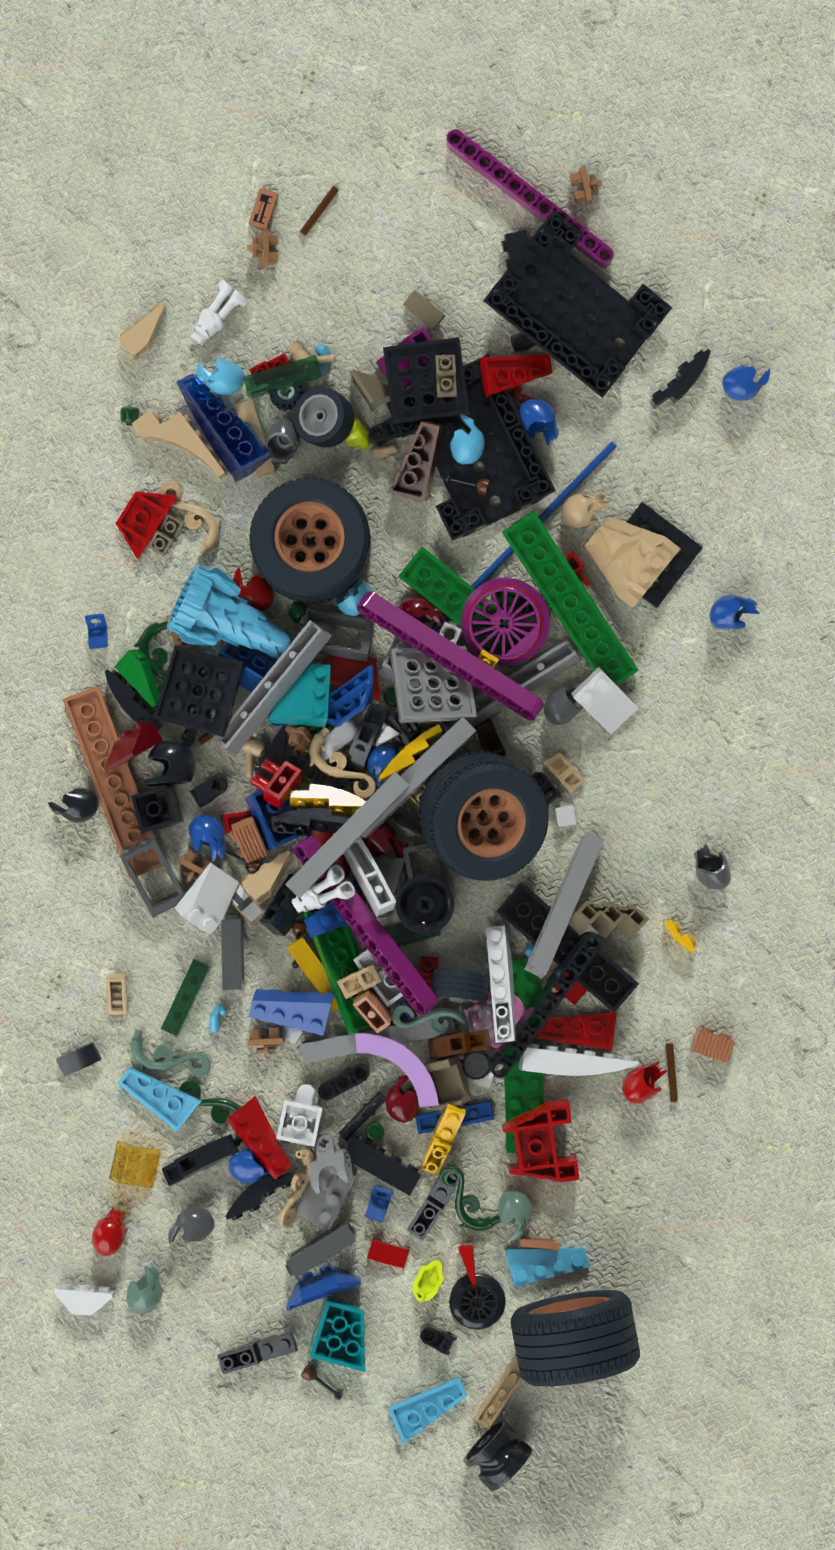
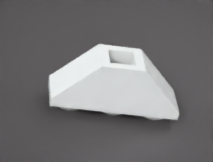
M61 1283L60 1286L54 1289L55 1295L70 1313L91 1316L115 1295L114 1290H110V1287L101 1286L99 1289H91L90 1285L72 1287V1284Z

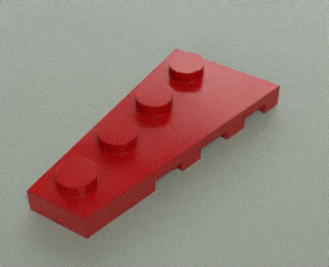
M550 355L483 357L480 359L486 397L552 374Z
M617 1012L549 1018L535 1038L612 1050Z
M256 1096L226 1119L274 1179H277L291 1167Z

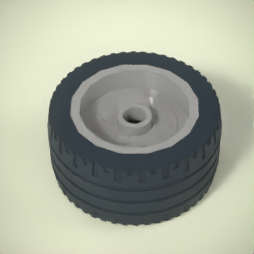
M318 387L308 390L298 399L293 410V422L298 434L305 441L319 447L339 445L350 435L354 425V411L349 401L342 394L329 388Z
M434 969L431 990L437 999L471 1004L487 1003L490 986L489 975L456 969Z

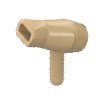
M295 342L289 346L297 369L304 379L311 378L317 373L316 364L336 361L334 354L309 357L298 343Z
M253 736L242 747L246 751L245 776L247 778L253 776V755L261 757L266 750V743Z

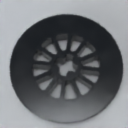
M475 1273V1294L469 1289L472 1287L469 1276L466 1275L458 1280L452 1288L449 1303L454 1318L461 1325L470 1329L480 1330L494 1325L500 1319L505 1309V1294L501 1285L493 1277L482 1273ZM477 1286H483L481 1292L478 1294ZM487 1288L489 1292L485 1295H482L484 1289ZM466 1290H468V1292L470 1293L471 1297H469V1296H467V1295H465V1294H463V1293H464ZM490 1294L494 1297L493 1299H485ZM463 1297L470 1301L461 1302V1298ZM475 1297L483 1300L481 1306L477 1307L476 1304H472ZM494 1302V1306L492 1307L485 1303ZM462 1305H470L465 1310L461 1307ZM483 1307H486L492 1311L489 1314H487ZM473 1308L471 1315L468 1316L466 1312ZM475 1310L478 1311V1318H473ZM480 1310L486 1315L485 1317H480Z

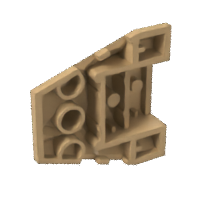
M610 516L606 518L584 546L596 565L603 572L607 582L614 589L616 596L632 609L680 550L677 545L665 536Z

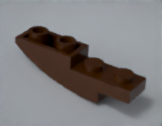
M484 1029L429 1039L430 1059L491 1049L489 1030Z

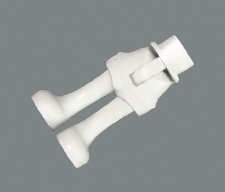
M223 280L218 284L219 293L208 309L204 308L199 314L200 318L196 326H194L195 331L191 337L201 345L224 328L225 324L223 322L237 305L246 306L249 303L237 290L234 291ZM231 295L230 299L225 304V306L221 309V311L218 314H216L218 308L223 303V301L227 298V296Z
M334 865L329 868L326 879L314 884L301 898L296 896V898L292 899V904L299 913L321 909L331 899H349L353 897L355 889L350 882L346 881L327 893H321V891L340 883L344 879L342 867Z

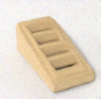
M126 973L107 974L108 1015L127 1014ZM111 989H122V991L111 992ZM112 997H122V999L112 1000ZM123 1004V1007L112 1008V1005Z

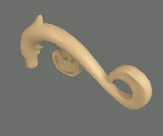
M168 481L162 484L159 494L166 495L169 490H174L176 496L180 499L182 490L178 483ZM175 502L172 507L189 511L184 519L189 529L198 530L201 527L202 520L195 521L194 518L196 516H201L207 522L209 535L205 534L206 540L203 542L204 545L198 550L204 556L218 542L221 518L216 521L212 514L202 507Z
M323 727L319 733L314 735L310 744V767L315 764L322 772L334 777L366 780L369 784L366 790L359 788L358 781L354 782L353 790L355 795L361 799L370 798L376 790L375 781L363 773L344 771L347 760L342 753L334 752L329 757L330 763L337 762L336 767L329 766L323 760L321 749L324 750V738L330 732L327 728Z
M301 1149L295 1153L297 1158L303 1160L305 1169L304 1173L297 1172L292 1179L291 1188L295 1191L279 1216V1224L284 1228L289 1227L296 1217V1209L292 1205L304 1192L310 1181L309 1162L314 1161L315 1156L308 1149Z

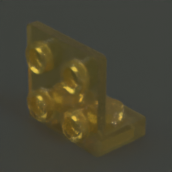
M117 1141L109 1179L118 1184L152 1188L161 1151L159 1149L132 1146L124 1141Z

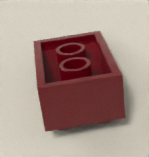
M142 721L133 726L134 731L131 732L129 729L120 734L121 738L115 741L104 768L106 772L137 757L163 741L152 721L146 724Z

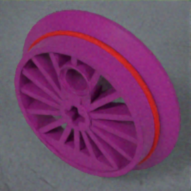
M496 578L483 583L471 593L463 608L461 625L467 644L477 656L480 655L482 650H485L499 659L497 665L511 666L527 661L541 649L548 636L550 617L544 599L531 585L515 578ZM498 591H504V607L498 600L496 594ZM508 591L514 592L516 595L507 611ZM492 594L494 599L487 601L485 597ZM519 596H523L526 601L512 613ZM480 601L484 603L483 610L477 608ZM529 603L532 605L533 611L516 616ZM487 605H496L497 612H488ZM474 611L488 617L490 620L473 619ZM534 614L537 617V622L517 621ZM501 619H503V620L508 619V620H509V623H508L509 626H507V625L502 626V625H501V623H502V620H501ZM473 624L492 625L475 632L473 630ZM518 626H535V627L529 632V631H526V630H524V629H522V628H520V627H518ZM495 629L481 643L478 641L476 635ZM516 631L524 634L525 636L521 638ZM498 632L489 651L483 645ZM501 635H503L502 654L494 653ZM506 635L508 636L509 642L512 647L507 653ZM512 635L519 641L517 644L514 643Z

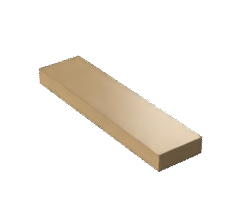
M252 399L235 404L234 407L257 478L274 473L275 469L271 462L269 450L265 448L266 441Z
M516 1354L473 1417L475 1422L487 1430L491 1429L523 1381L519 1373Z

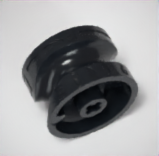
M428 875L416 876L408 880L397 894V915L402 924L413 932L419 934L437 932L446 926L453 915L454 898L452 892L442 880ZM427 902V907H423L422 903Z
M501 1420L477 1440L464 1457L463 1462L468 1467L479 1466V1479L490 1491H495L508 1482L521 1469L530 1457L533 1449L524 1441H518L520 1438L518 1433L506 1420Z

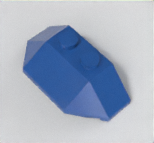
M368 666L329 695L328 724L340 727L373 701V666Z
M330 1265L319 1268L320 1271L314 1274L312 1271L306 1272L301 1275L302 1278H299L286 1308L290 1310L361 1285V1279L337 1266L331 1267Z

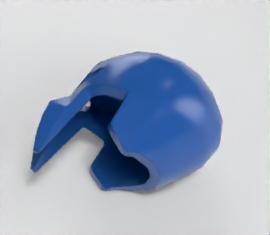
M738 366L733 368L723 377L722 386L724 392L733 400L746 401L757 396L762 386L767 384L770 369L765 371L758 382L753 381L756 374L754 367Z
M531 399L522 403L519 415L529 437L533 439L535 432H543L546 443L549 446L551 440L557 439L559 434L553 408L547 402L538 399Z
M732 595L722 596L711 607L709 613L710 622L718 629L745 628L746 624L739 620L743 613L760 614L756 610V605L758 604L751 598L743 599Z
M383 743L374 747L367 759V770L374 779L377 789L385 783V781L379 782V776L391 760L400 753L393 744Z
M209 815L195 817L188 826L194 850H201L202 845L210 846L212 861H215L216 856H220L222 860L226 850L222 824L216 818Z
M249 1148L232 1155L229 1160V1170L232 1176L242 1183H256L269 1174L268 1170Z

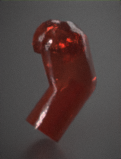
M520 386L513 387L512 391H510L511 397L521 404L535 399L521 394L522 387Z

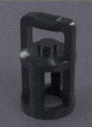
M397 711L387 718L384 724L400 733L395 737L399 746L405 744L407 746L420 735L421 729L416 722L401 723L407 731L406 734L397 720L399 719Z

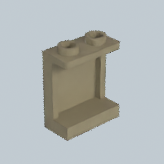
M459 1055L424 1064L434 1082L439 1106L431 1107V1111L439 1110V1113H442L447 1104L462 1108L466 1106V1102L472 1100Z

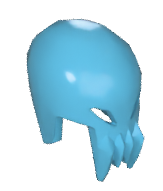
M217 358L214 364L217 369L212 374L200 363H197L198 369L196 368L199 380L205 382L214 393L231 395L237 392L244 384V371L233 362Z
M460 415V418L471 432L466 434L462 429L455 431L454 437L450 442V449L456 462L462 465L472 464L483 454L485 440L483 433L474 425V421L465 415Z

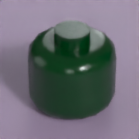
M122 407L120 410L121 422L126 423L127 426H133L132 423L139 418V408Z
M294 602L290 605L288 614L295 623H300L301 616L306 614L307 607L303 602Z
M389 688L384 693V701L390 707H397L395 688Z
M377 1121L369 1123L365 1130L367 1138L371 1141L381 1140L385 1132L383 1125Z

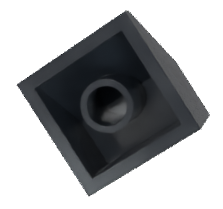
M164 785L131 796L141 833L184 822L174 785Z

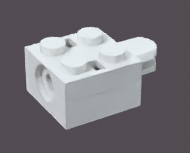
M301 1085L297 1090L295 1100H284L276 1139L315 1147L323 1106L314 1104L316 1091L312 1085Z

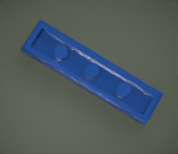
M490 1100L467 1104L465 1107H462V1109L466 1110V1114L460 1126L494 1120ZM439 1110L416 1115L418 1134L434 1132L441 1116Z

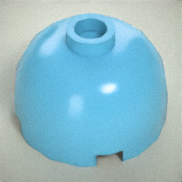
M360 579L350 590H347L344 596L341 594L335 605L344 614L357 616L360 614L356 608L367 591L372 590L364 580Z

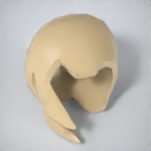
M596 493L594 495L576 494L565 501L561 509L562 521L567 527L575 529L599 523L597 518L591 517L594 511L610 507V505L604 504V497L606 495Z

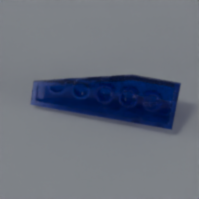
M191 374L177 381V385L199 427L236 482L254 473L271 457L270 452L265 448V445L251 425L246 421H242L233 409L230 410L220 397H216L211 393V389L200 381L199 378Z

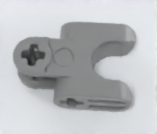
M329 1135L319 1137L315 1143L317 1160L309 1162L311 1187L318 1195L327 1191V1182L335 1174H338L345 1184L353 1181L352 1164L348 1151L345 1148L341 1149Z

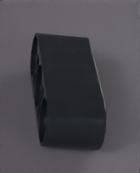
M359 1063L328 1079L319 1086V1097L323 1100H330L366 1081L370 1073L369 1067ZM357 1068H364L366 1076L363 1078L357 1077L355 1073ZM347 1077L349 1085L346 1087L340 1086L339 1078ZM322 1087H331L332 1094L329 1096L323 1095Z

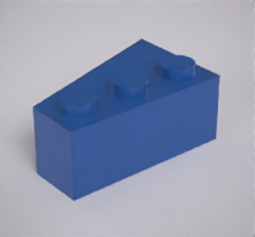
M355 880L350 882L354 886L355 891L361 898ZM330 900L327 901L324 908L316 909L304 919L310 938L348 925Z

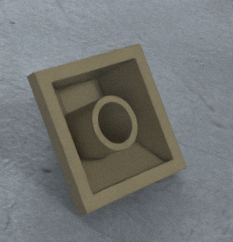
M354 369L350 371L352 382L371 411L390 400L388 384L386 382L382 383L381 379Z

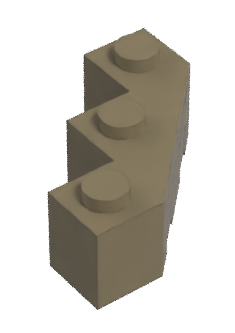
M586 901L571 917L568 925L580 936L591 925L604 938L616 928L630 940L645 925L649 918L633 905L623 907L614 903L595 904L594 901Z

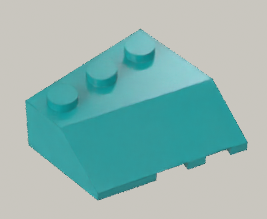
M309 664L290 689L275 704L267 722L325 727L328 719L330 665Z
M329 1296L324 1297L308 1350L309 1356L366 1372L364 1310L340 1299Z

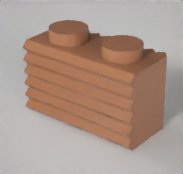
M253 816L231 825L233 831L230 832L233 842H238L240 846L237 850L241 859L245 858L246 862L250 863L268 855L266 845Z
M370 987L359 992L355 996L352 1005L372 1029L379 1033L390 1025L392 1012L381 1001V998H378L379 995H376L374 989Z
M704 1026L702 1030L697 1028L690 1050L728 1064L735 1045V1041L731 1040L732 1036L721 1033L720 1036L713 1034V1029Z

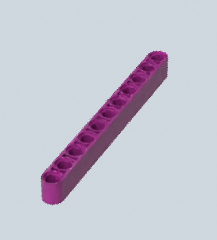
M457 129L448 132L446 145L451 152L543 223L552 211L555 210L584 234L574 246L576 249L600 267H608L611 264L614 256L611 247L464 133ZM456 137L460 142L453 144L450 139ZM467 149H472L475 151V153L473 155H467L465 151ZM485 160L488 161L490 165L488 167H483L480 165V162ZM502 172L505 177L498 179L495 174ZM518 184L520 188L518 190H512L510 188V185ZM531 195L535 200L528 202L525 200V197ZM547 207L550 211L545 214L540 211V208ZM591 241L594 247L591 249L587 248L585 243ZM601 253H606V254H608V255H609V259H608V260H603V259H601V258H600V254H601Z
M367 591L356 608L363 616L523 718L534 721L543 708L544 702L538 696L378 594Z
M308 836L293 847V851L302 865H304L321 846L314 837ZM328 870L316 881V883H320L324 879H326ZM344 877V879L340 883L328 887L327 889L323 890V892L327 893L335 889L338 885L342 884L343 882H346L347 879ZM355 891L354 896L349 899L334 898L330 900L415 1012L423 1016L438 1004L436 995Z

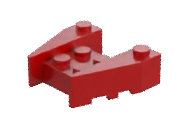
M568 1099L548 1101L502 1124L503 1133L514 1132L518 1163L507 1165L509 1174L532 1176L555 1182L580 1180L576 1156L557 1157L553 1126L572 1123Z

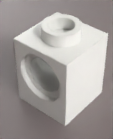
M449 621V623L444 622L439 634L444 636L446 631H453L455 637L450 641L457 644L462 629L453 621Z

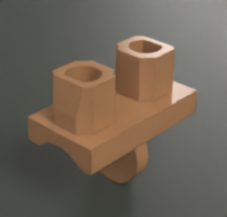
M586 166L580 167L579 171L570 174L572 186L582 185V190L573 192L575 203L585 202L586 206L591 205L593 200L591 189L593 194H598V187L603 185L602 180H596L595 174H592L589 181Z
M263 229L262 233L258 234V238H253L252 244L247 245V251L253 252V258H258V268H265L267 265L278 263V254L269 252V246H277L278 235L271 234L269 230Z
M287 725L285 730L290 735L288 743L295 746L294 750L296 752L307 753L313 736L309 733L311 726L295 725L293 728Z
M191 850L187 852L184 858H180L178 862L192 870L189 872L184 869L182 872L183 875L188 877L186 880L188 884L192 880L196 881L199 876L195 875L196 872L202 874L210 862L212 864L215 863L205 858L201 867L195 865L194 863L199 855Z
M269 1027V1038H262V1028H252L250 1039L248 1040V1046L264 1045V1047L257 1048V1054L264 1053L265 1059L269 1058V1053L276 1052V1047H269V1045L284 1043L280 1027Z

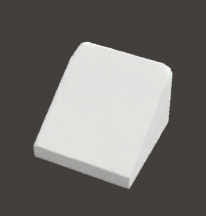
M386 726L374 744L379 746L395 738L400 733Z
M573 805L554 808L557 827L576 824Z
M283 1026L281 1036L296 1044L303 1031Z

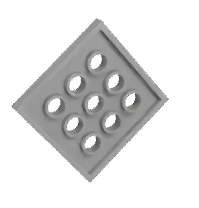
M459 646L467 651L466 646ZM395 648L390 650L400 723L456 721L462 717L466 720L476 719L472 684L415 648ZM432 663L435 666V670H429L426 664ZM407 664H414L417 670H409ZM431 680L435 681L438 687L432 688L428 682ZM453 680L456 682L457 686L450 687L447 684V681ZM409 682H417L419 684V688H412ZM436 698L441 704L438 706L433 705L431 699ZM450 698H457L459 704H452L450 702ZM418 699L421 701L422 705L415 706L412 703V700Z

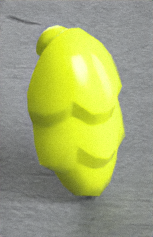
M354 415V425L345 442L350 447L366 450L370 445L369 431L362 424L361 420Z
M434 1260L420 1268L413 1282V1294L417 1301H428L437 1294L444 1280L442 1263L440 1261Z

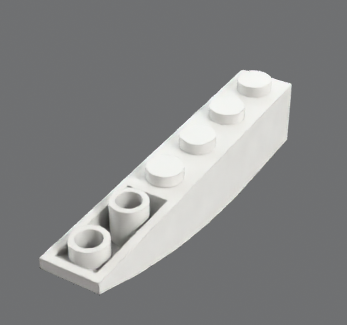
M359 837L344 853V856L375 916L378 917L393 910L396 900L362 838Z
M505 925L487 927L486 938L495 1043L515 1041V1001L509 929Z
M530 1043L521 1055L519 1069L523 1071L569 1076L603 1074L638 1066V1061L633 1060L632 1056L622 1055L621 1059L614 1058L615 1054L603 1053V1056L595 1055L596 1052L584 1050V1054L576 1053L577 1049L565 1048V1051H558V1047L546 1045V1049L539 1048V1044Z

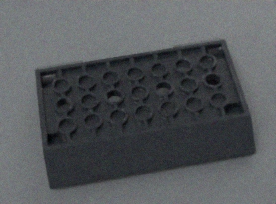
M553 210L490 290L483 302L603 398L625 370L628 362L645 340L653 334L672 307L645 284H642L629 300L618 293L570 253L584 234ZM531 265L535 268L533 276L526 273V266ZM556 290L564 291L565 298L563 300L556 298ZM586 314L594 316L593 324L586 323ZM616 338H621L624 341L622 348L615 346L614 341Z
M481 358L463 366L470 414L465 416L471 418L474 421V425L483 433L485 447L481 457L472 464L464 465L456 462L453 458L450 442L454 437V432L460 428H464L468 434L471 432L460 416L427 420L444 424L436 468L451 499L435 507L452 541L469 536L534 505L556 491L508 391L505 390L486 397L480 365ZM426 395L423 401L425 404L431 405L434 402V397ZM411 397L406 398L404 404L407 407H413L415 400ZM389 401L386 403V406L392 416L391 405ZM422 421L396 424L401 437L404 438L415 435ZM480 462L484 465V470L476 472L473 469V465ZM451 475L453 478L474 483L480 479L490 480V489L487 495L478 493L474 486L453 481L446 482L444 477ZM491 497H498L501 503L498 506H492L489 502Z

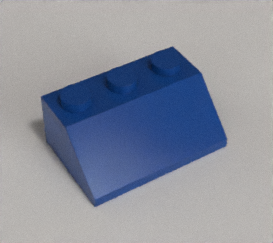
M228 642L218 654L221 657L246 663L240 686L251 693L278 660L260 650L250 649L242 645L237 647Z
M262 790L245 798L268 851L300 837L296 834L278 833L272 829V816L297 810L295 807H289L290 796L280 809L264 800Z

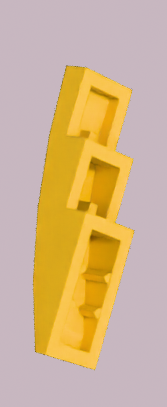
M439 724L421 734L397 754L379 776V782L388 779L394 772L398 774L415 763L413 757L428 749L427 741L441 735L442 729Z
M302 936L286 947L319 993L327 994V992H333L323 963ZM333 996L331 1009L334 1012L339 1008L335 996Z

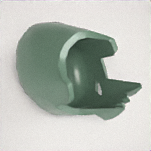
M518 1190L504 1192L498 1203V1215L501 1223L514 1224L516 1221L519 1223L510 1241H514L524 1234L525 1228L533 1216L531 1201L524 1193Z
M150 1264L151 1269L144 1266L146 1276H143L138 1282L131 1281L127 1287L126 1300L128 1307L131 1311L138 1314L151 1312L161 1301L162 1288L158 1280L159 1272L153 1264Z

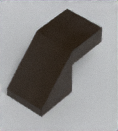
M491 718L474 727L484 752L495 753L501 756L506 755Z

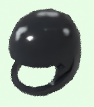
M165 740L153 747L147 758L162 763L164 765V772L162 776L142 780L144 786L178 785L192 782L195 761L192 751L185 744L178 741Z

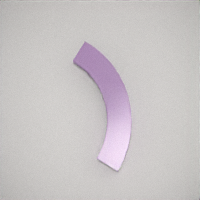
M355 1033L357 1053H369L384 1057L405 1072L416 1090L419 1107L439 1106L434 1082L424 1064L412 1051L397 1041L381 1035Z

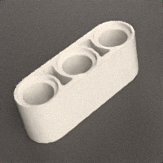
M352 718L340 727H336L324 738V750L321 749V756L325 762L329 760L332 753L339 752L354 739L358 726Z

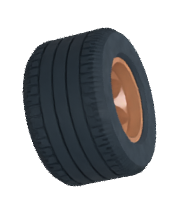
M299 478L276 487L259 504L250 526V549L260 574L276 592L297 602L322 603L345 594L362 577L371 553L370 529L363 508L350 492L348 493L345 488H341L340 485L321 478ZM305 520L307 526L304 529H299L297 527L298 521ZM318 521H325L327 523L323 530L316 528ZM288 537H296L297 542L294 545H288L286 542ZM314 538L316 545H311L309 547L307 540H312ZM327 538H334L336 542L333 546L328 547L325 545ZM297 554H305L306 559L303 562H297L295 560ZM317 554L325 556V560L322 563L315 561Z
M490 752L462 754L461 756L454 757V759H450L434 772L435 774L430 777L422 792L423 795H421L419 823L423 837L429 847L450 869L469 879L494 881L509 877L514 873L516 874L535 858L546 837L549 815L545 796L539 785L529 774L509 759ZM496 795V800L490 803L491 796ZM505 811L503 818L498 819L499 813ZM467 812L466 818L462 819L463 813ZM473 828H476L475 833L473 835H469V831ZM494 828L493 834L488 835V831Z
M595 1290L555 1296L518 1308L511 1317L510 1324L521 1378L530 1385L564 1386L595 1381L631 1369L640 1358L632 1304L629 1297L621 1291Z

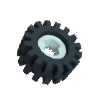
M283 374L281 377L280 375L277 376V379H273L272 384L269 386V396L273 405L278 409H283V411H286V409L293 410L298 399L304 394L301 382L290 374L289 376ZM285 387L292 391L289 393V397L281 395Z

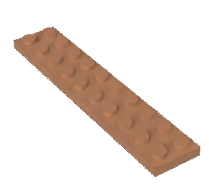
M100 686L63 699L121 854L123 853L122 850L131 845L134 847L140 844L142 839L146 837L152 838L155 834L154 831L144 833L140 831L131 798L132 795L139 794L128 761L108 772L104 769L115 741L119 740ZM154 848L129 859L137 876L163 867Z

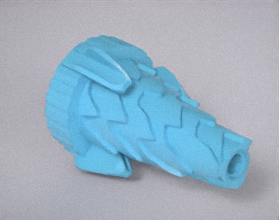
M199 564L195 565L187 578L167 624V629L179 634L181 641L187 644L215 646L216 642H220L222 639L237 647L242 645L250 649L260 650L277 659L288 648L291 641V632L276 625V621L266 617L260 610L248 605V601L237 596L241 589L224 571L218 567L207 569Z

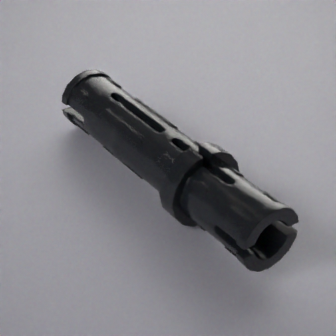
M378 1091L368 1103L365 1102L363 1104V1108L338 1132L339 1135L347 1141L371 1115L374 1116L376 1114L375 1111L385 1102L386 1097ZM374 1103H376V1104L370 1109V1111H369L366 1115H364V1113H365ZM361 1117V1120L352 1129H350V1127Z

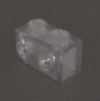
M481 1004L464 1009L469 1032L488 1029L490 1043H495L492 1004Z

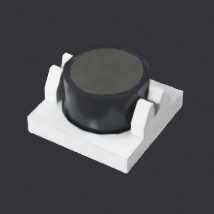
M491 1048L468 1052L467 1054H458L466 1082L491 1087L494 1075L490 1071L488 1064L498 1049Z

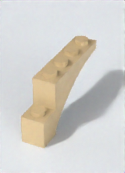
M149 410L132 423L145 442L147 440H154L179 447L204 462L220 480L227 476L224 472L227 468L221 460H215L213 457L215 452L209 444L205 446L201 441L204 437L198 429L195 431L190 425L193 423L187 414L183 416L181 412H178L161 425L163 421L157 412L153 414Z

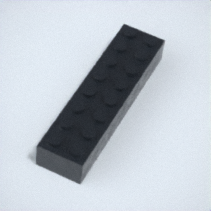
M521 882L496 912L535 945L551 907ZM567 925L553 958V961L558 966L581 937L570 925ZM589 940L587 941V946H590V945L593 944V943L590 942ZM600 949L577 979L579 984L613 1013L616 1012L639 985L636 980ZM578 954L575 961L582 960L583 954ZM568 969L565 972L571 975L572 970Z

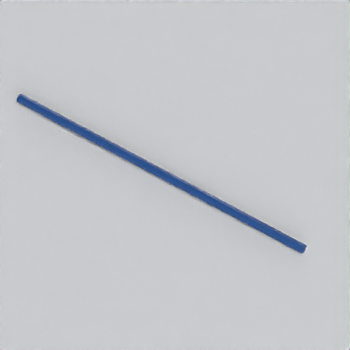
M612 441L538 516L542 523L617 447ZM509 546L471 586L476 589L485 583L514 553L512 548ZM443 614L445 622H447L449 618ZM440 620L441 627H442L443 624H444V621H443V620ZM434 623L430 628L437 632L441 627Z

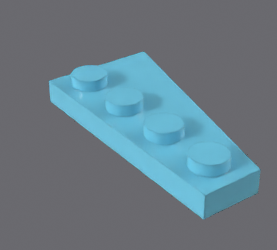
M132 1067L118 1081L122 1088L175 1131L181 1128L201 1103V1100Z
M584 1247L559 1248V1251L540 1248H505L515 1287L589 1268Z
M460 1376L388 1407L403 1444L467 1396Z

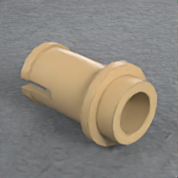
M395 444L379 447L376 445L372 448L374 459L380 460V458L397 456Z

